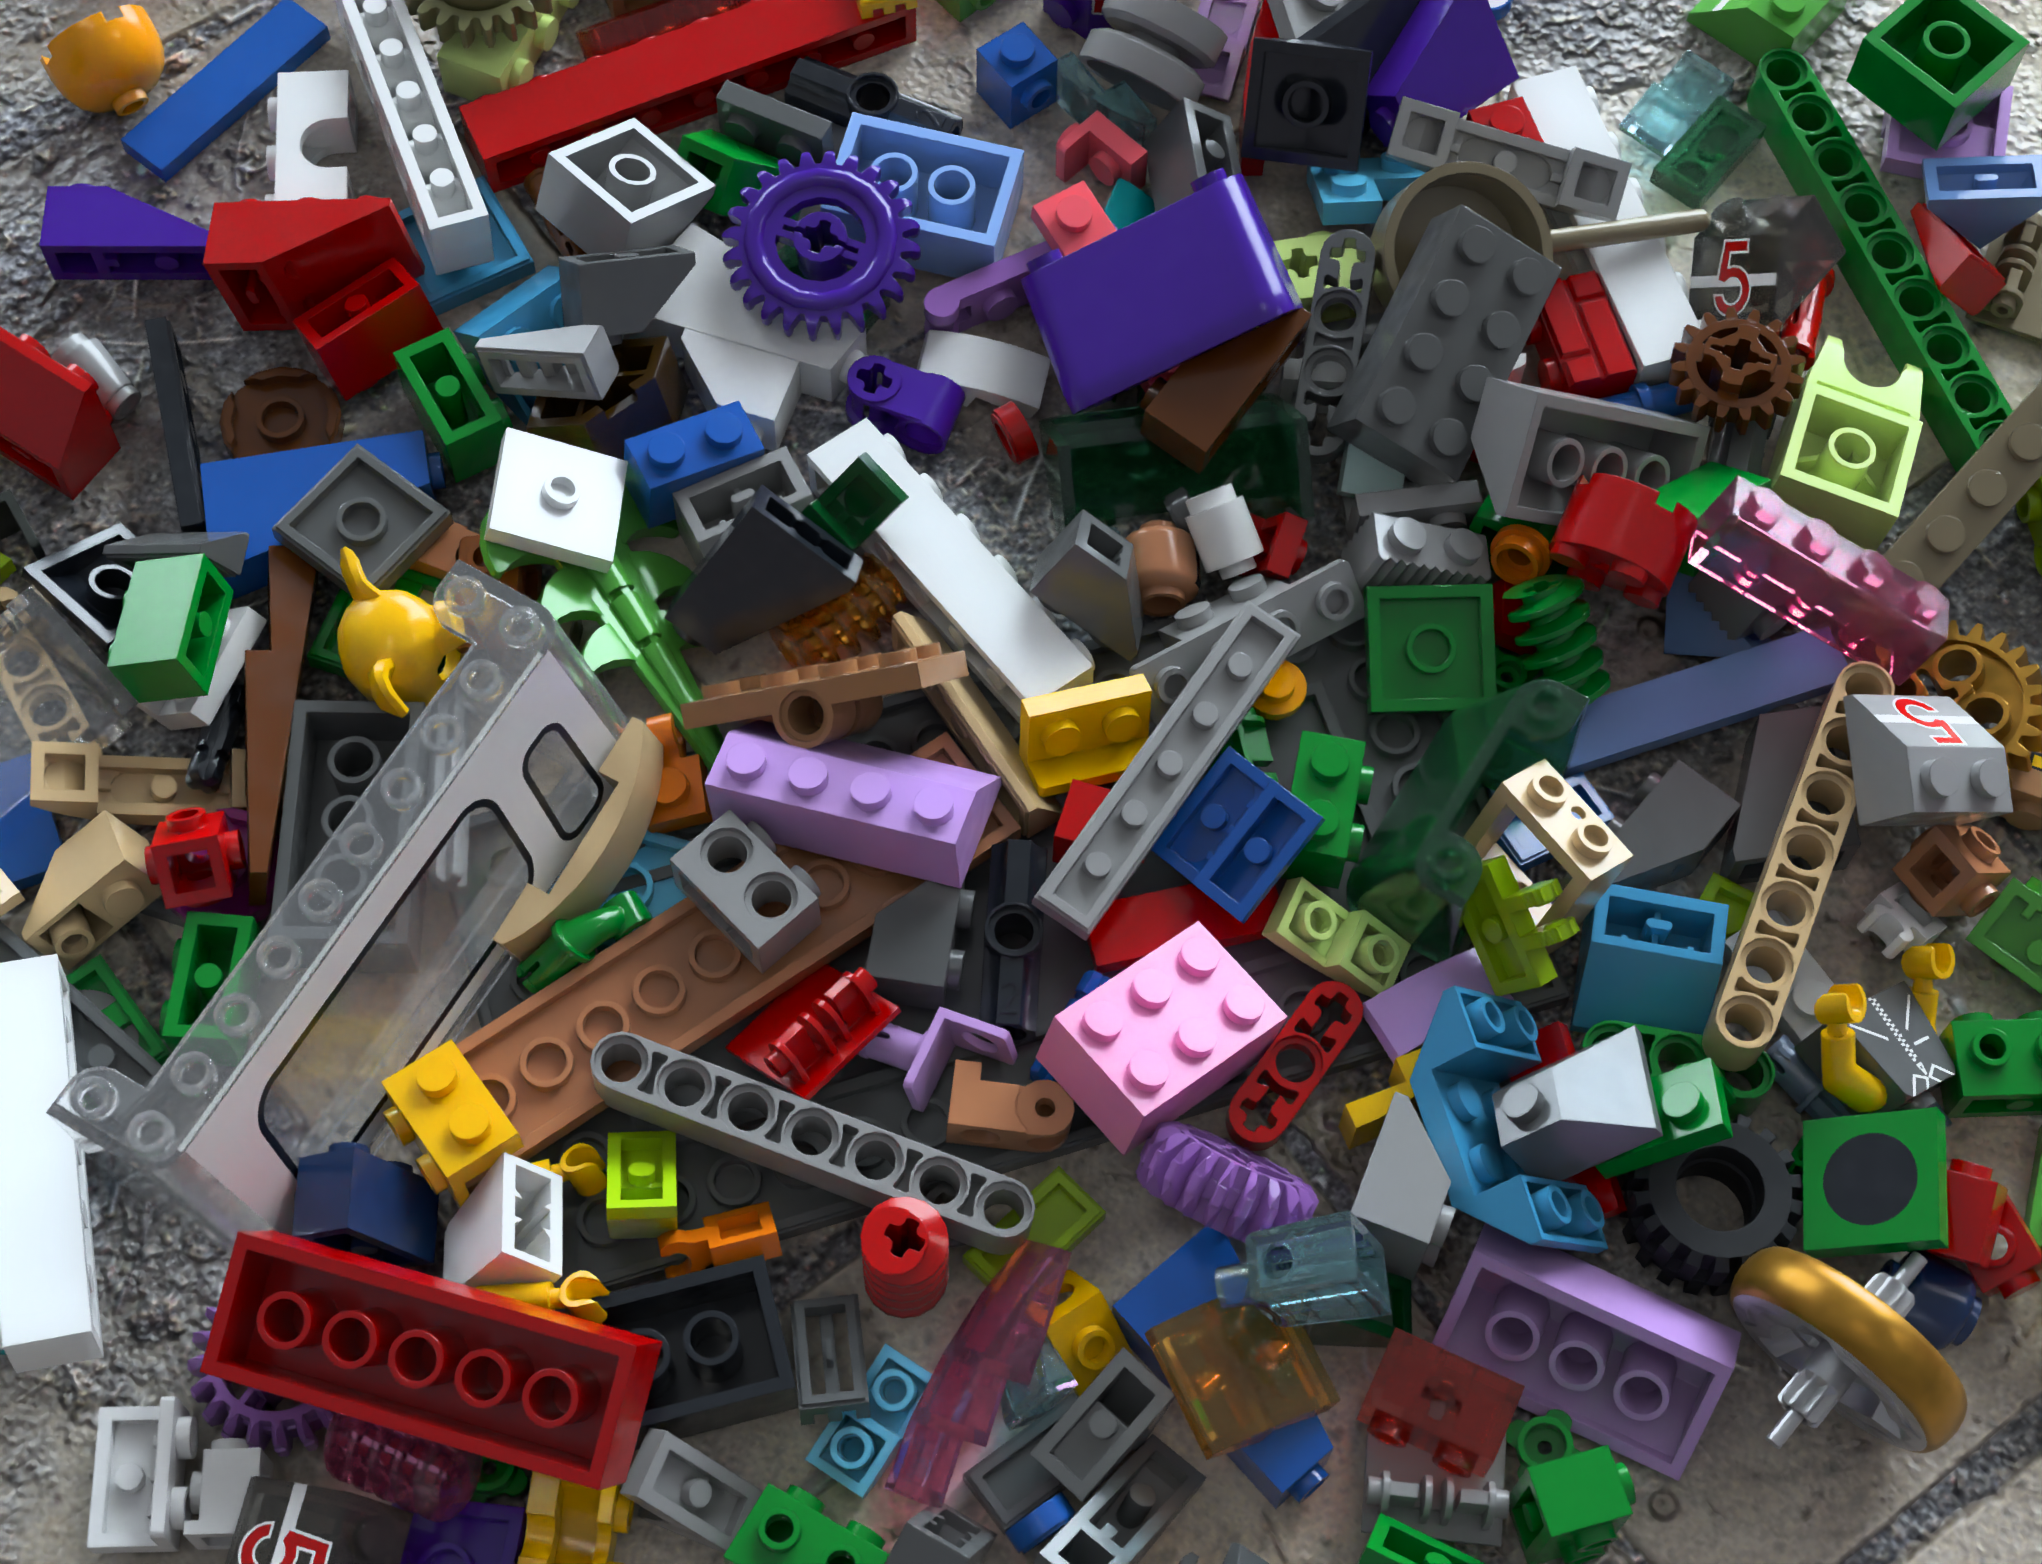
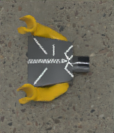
M1927 943L1925 946H1912L1902 955V969L1908 978L1913 979V986L1908 987L1906 982L1902 981L1866 999L1865 992L1860 984H1834L1829 988L1828 994H1823L1814 1005L1816 1019L1823 1025L1793 1047L1802 1060L1822 1081L1824 1089L1837 1098L1851 1115L1937 1107L1945 1115L1946 1129L1953 1125L1931 1092L1955 1075V1065L1940 1041L1935 1027L1939 991L1933 989V979H1947L1953 973L1955 954L1952 946L1948 943Z

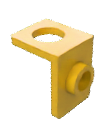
M1071 1269L1062 1272L1016 1303L1020 1315L1045 1333L1078 1397L1081 1396L1123 1347L1133 1355L1101 1290ZM1064 1292H1073L1060 1305L1049 1309H1041L1052 1297Z

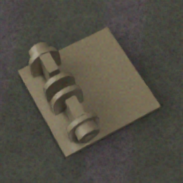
M2035 213L1989 243L1985 258L2005 278L2004 282L2006 285L1979 314L1971 316L1966 313L1965 317L2042 343V216Z

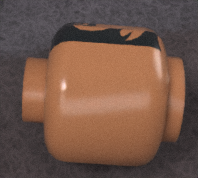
M1151 520L1142 524L1138 530L1131 532L1125 538L1134 546L1143 613L1145 615L1157 617L1174 615L1198 595L1201 585L1200 557L1190 533L1184 529L1177 528L1170 521Z

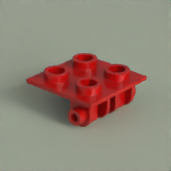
M826 964L778 996L725 1046V1049L792 1094L810 1100L901 1012V1009L873 992L878 987V984L874 977L864 968L859 967L853 974L849 971L841 973Z

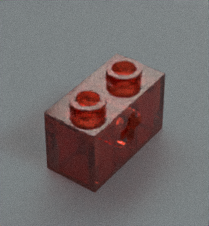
M1395 1327L1356 1420L1367 1424V1432L1385 1444L1397 1448H1405L1407 1443L1432 1454V1462L1450 1474L1470 1478L1472 1473L1484 1478L1495 1461L1525 1386ZM1434 1398L1441 1399L1446 1403L1441 1420L1433 1419L1428 1415L1430 1404Z

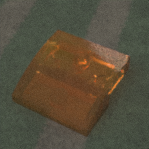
M1278 1276L1201 1304L1150 1328L1145 1333L1151 1349L1206 1460L1258 1443L1274 1430L1327 1412L1341 1401L1302 1323L1299 1322L1297 1324L1287 1311L1272 1301L1278 1302L1297 1321H1300ZM1258 1305L1265 1306L1277 1313L1281 1318V1323L1278 1324Z

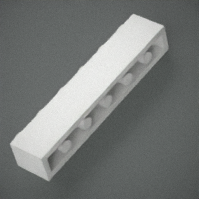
M1576 66L1511 83L1507 100L1523 96L1544 143L1572 150L1576 146L1621 160L1619 141L1613 132H1607L1599 115L1600 108L1597 95L1591 86H1585ZM1628 177L1616 220L1648 216L1643 207L1644 200L1641 187L1635 178ZM1545 208L1554 229L1607 222ZM1657 238L1565 252L1575 274L1593 270L1598 273L1638 371L1633 384L1645 382L1649 387L1667 382L1674 343L1681 342L1684 327L1687 324L1700 329L1702 320H1697L1690 306L1688 287L1683 275L1680 272H1674L1666 255L1665 239Z
M866 417L807 454L810 488L817 497L858 456L865 452L909 496L861 547L927 621L937 628L955 652L965 651L968 667L1019 724L1021 699L1093 684L1095 662L1086 646L1076 638L1070 640L1059 629L1053 613L1043 606L1038 597L1034 596L1031 598L1018 584L1016 573L1009 562L999 554L993 556L980 542L979 534L969 518L962 513L955 515L943 502L941 491L934 480L926 473L919 475L907 462L901 445L891 434L886 433L882 435Z
M57 954L0 963V1350L5 1351L16 1373L104 1357L70 990Z

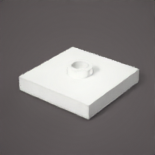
M507 427L501 439L484 540L607 573L614 559L628 461Z

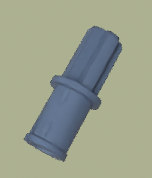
M1786 1034L1782 1035L1766 1051L1774 1063V1081L1799 1104L1794 1109L1798 1114L1805 1110L1813 1119L1851 1116L1839 1100L1824 1089L1822 1081L1793 1048L1795 1045Z

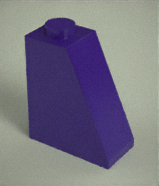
M1421 0L1369 83L1366 105L1370 113L1369 123L1374 134L1382 141L1384 147L1389 145L1403 96L1460 112L1459 118H1462L1468 114V110L1477 108L1520 78L1488 0Z

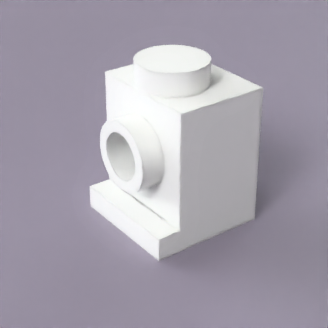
M221 1438L211 1442V1449H203L202 1471H194L192 1473L189 1492L191 1512L193 1515L199 1514V1520H184L183 1535L198 1550L239 1549L244 1536L254 1526L270 1521L274 1464L261 1447L249 1448V1445L246 1444V1439ZM269 1538L262 1540L257 1548H269Z

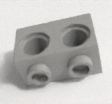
M729 809L672 856L670 864L675 885L763 974L822 924L818 898L821 895V891L803 868L794 865L789 869L774 854L777 851L776 845L759 824L750 821L745 825ZM725 858H738L745 862L741 868L730 873H723L714 869V866ZM769 902H782L789 906L788 910L778 917L768 918L757 913L761 906Z

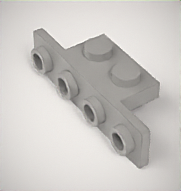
M1337 559L1291 584L1263 576L1262 574L1249 575L1233 582L1228 587L1229 594L1211 603L1206 601L1197 602L1179 610L1174 615L1175 622L1157 630L1165 649L1133 665L1129 670L1130 676L1144 674L1152 690L1150 722L1156 725L1160 723L1248 600L1301 635L1289 656L1363 618L1364 600L1350 563L1346 560Z

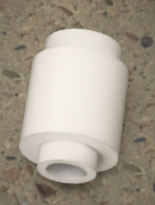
M1232 483L1212 489L1185 501L1190 513L1189 516L1185 517L1206 573L1218 570L1221 579L1226 580L1257 567L1253 556L1263 552L1264 548L1243 495L1236 496Z

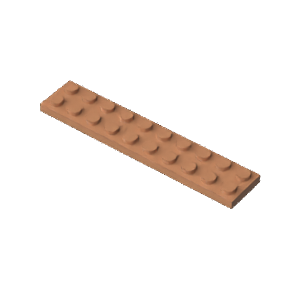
M947 731L910 754L911 756L977 771ZM998 797L995 800L967 873L991 858L992 845L1004 843L1008 839L1018 840L1021 838V826ZM774 843L777 848L774 854L789 869L794 865L800 866L819 887L821 895L818 898L822 924L763 974L686 897L595 955L589 963L579 965L460 1041L456 1046L519 1133L524 1147L511 1155L527 1161L609 1107L594 1088L590 1064L592 1050L599 1040L608 1034L622 1031L636 1034L689 1055L824 965L870 937L873 932L876 914L927 880ZM742 861L741 863H739L738 865L731 868L725 873H730L738 870L743 866L745 862ZM769 902L761 906L757 913L768 918L778 917L784 914L789 906L782 902ZM621 1060L611 1064L605 1071V1075L612 1081L626 1082L636 1077L641 1068L632 1061ZM490 1168L465 1183L469 1194L474 1191Z

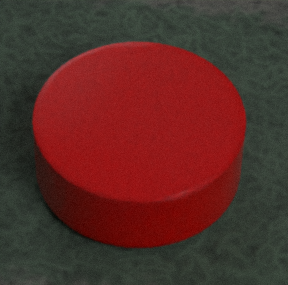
M1009 401L991 411L990 418L994 430L1003 448L1014 463L1020 465L1039 455L1034 435L1023 414L1013 401Z

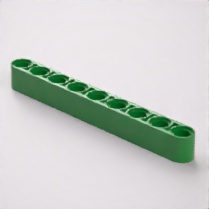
M1787 48L1772 49L1763 55L1758 64L1747 95L1746 104L1748 111L1814 226L1828 229L1834 233L1835 240L1833 241H1837V249L1833 259L1899 374H1901L1907 363L1922 369L1923 385L1920 411L1957 473L2013 410L1948 299L1938 290L1927 263L1809 62L1802 54L1795 50Z

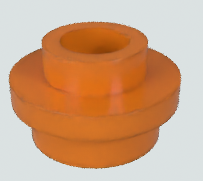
M1521 524L1505 526L1496 533L1491 542L1492 568L1501 579L1515 585L1535 577L1544 576L1553 560L1549 555L1550 544L1534 528Z

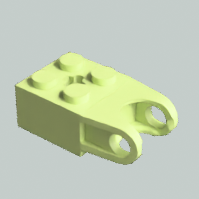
M1828 335L1816 355L1813 366L1808 370L1804 378L1799 398L1794 399L1792 402L1790 413L1784 419L1767 476V478L1772 479L1771 506L1773 508V520L1873 556L1898 519L1923 425V422L1919 421L1923 372L1921 368L1907 363L1894 384L1887 387L1865 385L1855 379L1848 371L1844 361L1845 351L1842 340Z

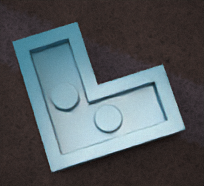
M1386 152L1381 154V158H1360L1357 172L1307 166V185L1322 225L1376 223L1382 212L1383 201H1390L1397 193L1426 172L1385 156Z

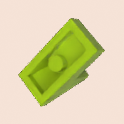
M608 1132L606 1212L609 1238H657L667 1231L678 1230L675 1132Z

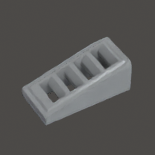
M577 325L481 338L475 345L494 393L603 400L619 371V364L602 325ZM510 360L516 361L519 372H514ZM536 362H539L541 369H538Z

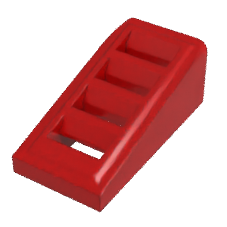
M1918 202L1910 212L1938 290L1969 315L1979 314L2006 285L2004 282L2005 278L1969 240L1928 210L1927 204Z

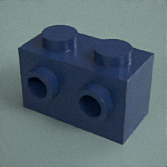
M356 1142L333 1143L329 1146L328 1152L299 1157L297 1185L294 1194L295 1207L292 1236L404 1268L434 1263L439 1194L436 1195L424 1177L413 1173L411 1165L398 1161L383 1160L370 1154V1147Z

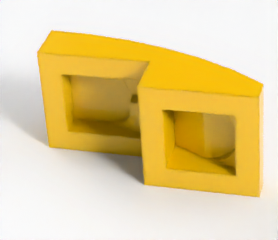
M1421 1049L1395 1058L1388 1078L1390 1088L1345 1104L1338 1127L1349 1150L1379 1136L1395 1091L1408 1096L1415 1111L1419 1109L1409 1080Z

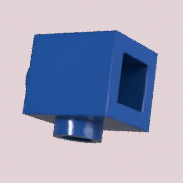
M1021 22L976 49V92L1011 130L1056 102L1058 59L1024 22Z

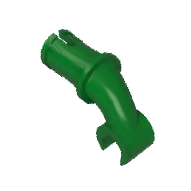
M631 890L613 897L600 909L584 913L570 920L557 919L551 926L552 934L529 957L517 965L516 974L518 978H524L531 972L532 974L522 984L531 993L536 994L570 972L580 962L584 964L589 963L595 957V948L611 938L615 942L619 941L637 927L653 919V916L637 892Z

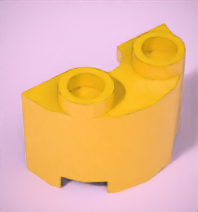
M533 1471L526 1508V1535L521 1554L518 1557V1564H624L613 1561L617 1534L629 1533L635 1502L620 1494L621 1484L603 1490H595Z

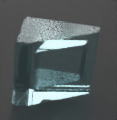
M1040 1327L1032 1331L995 1365L1003 1420L1009 1431L1033 1423L1079 1385L1058 1351L1053 1347Z

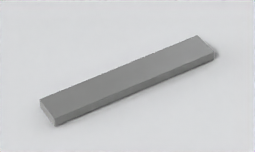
M1248 600L1036 893L1031 904L1086 941L1294 649L1301 635Z

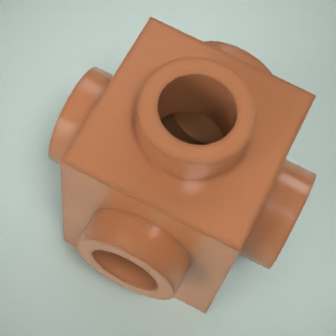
M1935 825L1930 827L1914 840L1910 851L1892 868L1895 874L1907 886L1914 901L1922 909L1930 913L1932 917L1977 916L1994 903L2000 894L1996 888L2012 873L1999 859L1998 856L2001 854V850L1995 840L1981 828L1970 825Z

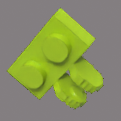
M1505 855L1461 866L1443 876L1496 996L1538 988L1558 977L1545 946L1562 942L1574 936L1580 931L1577 922L1573 916L1561 917L1536 927L1528 909L1529 907L1546 905L1563 893L1557 878L1540 881L1520 889Z

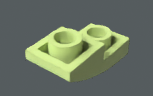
M1303 877L1286 881L1261 934L1315 970L1335 981L1347 984L1354 990L1371 998L1394 985L1411 947L1409 942L1365 909L1348 912Z

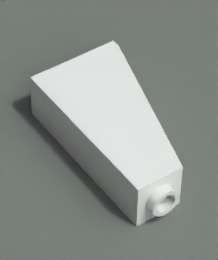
M692 222L672 245L694 251L696 265L643 332L624 334L626 339L668 336L675 356L682 358L681 336L686 328L799 361L801 393L831 402L847 385L848 370L852 364L858 359L868 356L866 328L864 333H860L849 318L843 320L842 337L840 340L834 338L827 322L821 324L817 339L814 342L809 339L806 321H800L795 327L793 334L788 337L784 333L782 313L775 317L769 326H765L761 318L764 302L755 305L754 309L750 311L746 310L743 304V296L749 286L743 287L740 291H734L731 288L730 277L739 267L727 269L723 263V256L733 247L725 245L722 240Z

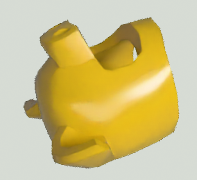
M346 546L341 548L340 568L353 598V601L346 608L337 631L338 654L348 680L369 701H375L382 711L400 718L406 716L409 711L404 702H425L426 707L437 703L452 692L463 675L465 654L459 653L456 648L466 643V630L459 606L452 601L430 605L407 591L379 590L366 579L360 561L354 551ZM446 655L445 666L442 672L438 674L439 665Z

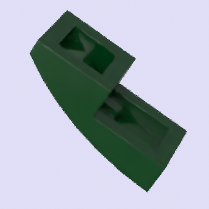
M865 452L858 456L801 514L855 552L909 496Z

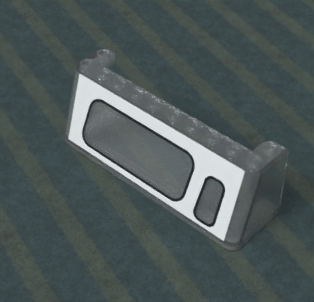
M459 559L438 585L433 596V609L442 627L472 644L147 1088L115 1069L103 1066L91 1067L76 1074L46 1112L121 1188L229 1255L232 1254L238 1231L274 1230L292 1236L295 1207L294 1194L297 1185L299 1157L328 1152L329 1146L338 1142L361 1143L370 1147V1154L374 1156L377 1154L392 1132L382 1113L392 1107V1104L381 1082L450 1039L455 1043L514 959L493 940V937L525 886L529 883L547 894L550 893L614 791V788L603 778L598 770L626 728L629 719L545 606Z

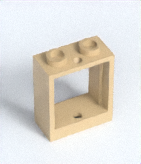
M1543 759L1500 784L1442 866L1438 875L1446 883L1443 876L1461 866L1505 855L1519 888L1523 889L1532 885L1531 880L1496 843L1513 818L1517 816L1573 877L1553 904L1548 903L1540 907L1528 908L1536 927L1557 918L1571 916L1575 918L1579 927L1634 855L1546 759ZM1571 812L1577 813L1581 819L1575 818ZM1569 938L1562 942L1545 946L1548 955L1564 946Z

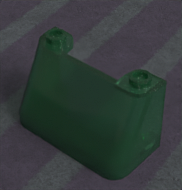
M1549 679L1530 681L1453 711L1441 725L1363 850L1358 863H1355L1346 886V902L1351 912L1365 909L1409 942L1411 949L1437 963L1455 956L1464 941L1466 932L1461 927L1467 903L1476 890L1482 874V860L1477 849L1466 839L1454 832L1483 785L1496 791L1503 781L1543 759H1546L1563 778L1571 764L1590 698L1561 683Z

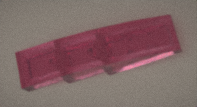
M1025 1239L982 1291L943 1352L909 1420L886 1481L885 1489L916 1502L942 1509L963 1440L986 1447L1007 1379L1030 1386L1072 1252Z

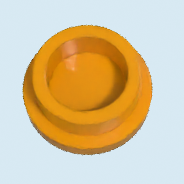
M1285 660L1252 706L1255 708L1256 714L1268 720H1280L1296 713L1303 705L1307 693L1306 679L1301 670L1293 663Z

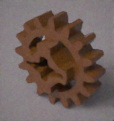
M1727 307L1725 320L1718 321L1714 315L1706 312L1703 314L1700 329L1689 324L1684 327L1681 342H1675L1673 346L1668 383L1678 387L1675 398L1678 406L1694 404L1691 416L1692 421L1696 423L1708 415L1714 418V432L1720 433L1726 422L1735 423L1739 435H1746L1750 421H1756L1762 429L1767 430L1771 427L1774 413L1785 418L1789 415L1793 399L1799 398L1804 382L1802 373L1806 360L1805 356L1795 355L1799 341L1796 336H1787L1782 339L1779 337L1782 326L1780 320L1776 319L1767 326L1759 323V310L1753 309L1746 320L1738 319V314L1734 307Z

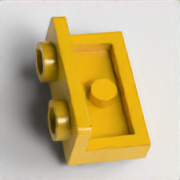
M452 1039L381 1082L392 1104V1107L382 1112L392 1132L403 1147L413 1141L416 1143L423 1155L417 1158L415 1162L433 1192L437 1195L447 1189L460 1208L470 1196L465 1183L491 1168L503 1152L513 1154L524 1147L519 1133Z

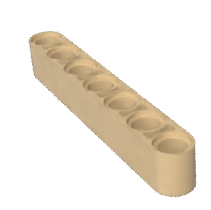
M1858 661L1844 667L1822 705L1703 1032L1702 1045L1708 1058L1711 1057L1716 1066L1723 1070L1736 1072L1746 1070L1754 1065L1778 1026L1856 806L1843 697L1851 694L1894 695L1895 692L1892 677L1883 667L1876 663ZM1828 748H1836L1843 751L1850 760H1842L1835 757ZM1808 801L1823 804L1831 814L1818 813L1812 809ZM1788 856H1800L1810 864L1812 870L1796 867L1788 859ZM1775 910L1782 912L1791 920L1793 926L1779 925L1771 919L1767 911ZM1756 966L1762 968L1771 976L1773 983L1757 981L1748 973L1746 967ZM1732 1022L1742 1025L1750 1032L1753 1040L1742 1041L1736 1039L1729 1033L1725 1024Z

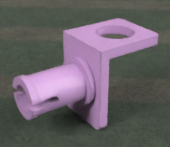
M940 1006L928 1031L924 1034L889 1023L858 1053L863 1058H871L907 1071L903 1088L912 1108L920 1112L925 1110L955 1045L1010 1065H1014L1018 1057L1011 1034L1006 1029ZM972 1033L978 1034L990 1040L992 1043L981 1040L978 1037L974 1036Z

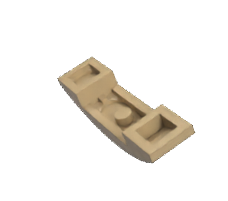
M632 716L598 770L603 778L614 788V791L550 893L547 894L527 883L493 937V940L517 961L521 962L529 957L552 934L551 926L557 919L570 920L598 909L619 883L635 857L648 830L656 807L663 771V744L641 720Z
M32 741L30 806L93 820L102 811L106 810L124 824L157 826L158 822L166 821L165 817L172 812L191 807H202L205 809L206 814L217 812L216 809L231 807L247 811L245 749H232L219 790L212 794H206L202 790H192L186 784L185 778L191 758L99 755L98 743ZM283 794V801H282V807H281L280 818L282 817L284 794Z

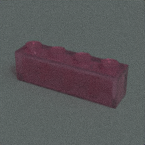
M1737 475L1698 518V525L1690 543L1687 563L1855 661L1873 662L1883 667L1892 677L1893 683L1898 686L1903 684L1948 640L1950 600L1944 597L1935 586L1925 581L1915 580L1890 565L1881 554L1873 550H1865L1842 537L1827 522L1818 518H1810L1783 502L1781 497L1769 488L1758 487Z

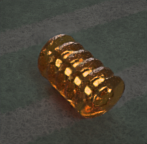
M866 552L861 556L864 560L857 582L848 593L768 630L774 644L792 668L817 664L820 660L826 664L841 661L837 648L840 646L856 657L862 652L856 634L861 631L871 641L876 642L882 638L876 622L878 618H881L892 627L893 615L898 613L895 606L899 603L905 605L906 595L900 582L880 559Z

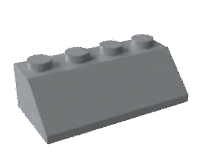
M1487 377L1472 430L1471 441L1496 514L1558 526L1579 476L1584 475L1589 483L1593 473L1611 474L1633 480L1656 490L1700 466L1711 427L1658 411Z

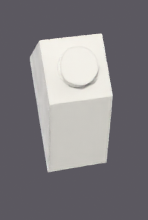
M685 328L681 336L685 371L706 410L709 411L739 400L764 448L771 451L779 449L801 396L799 361Z

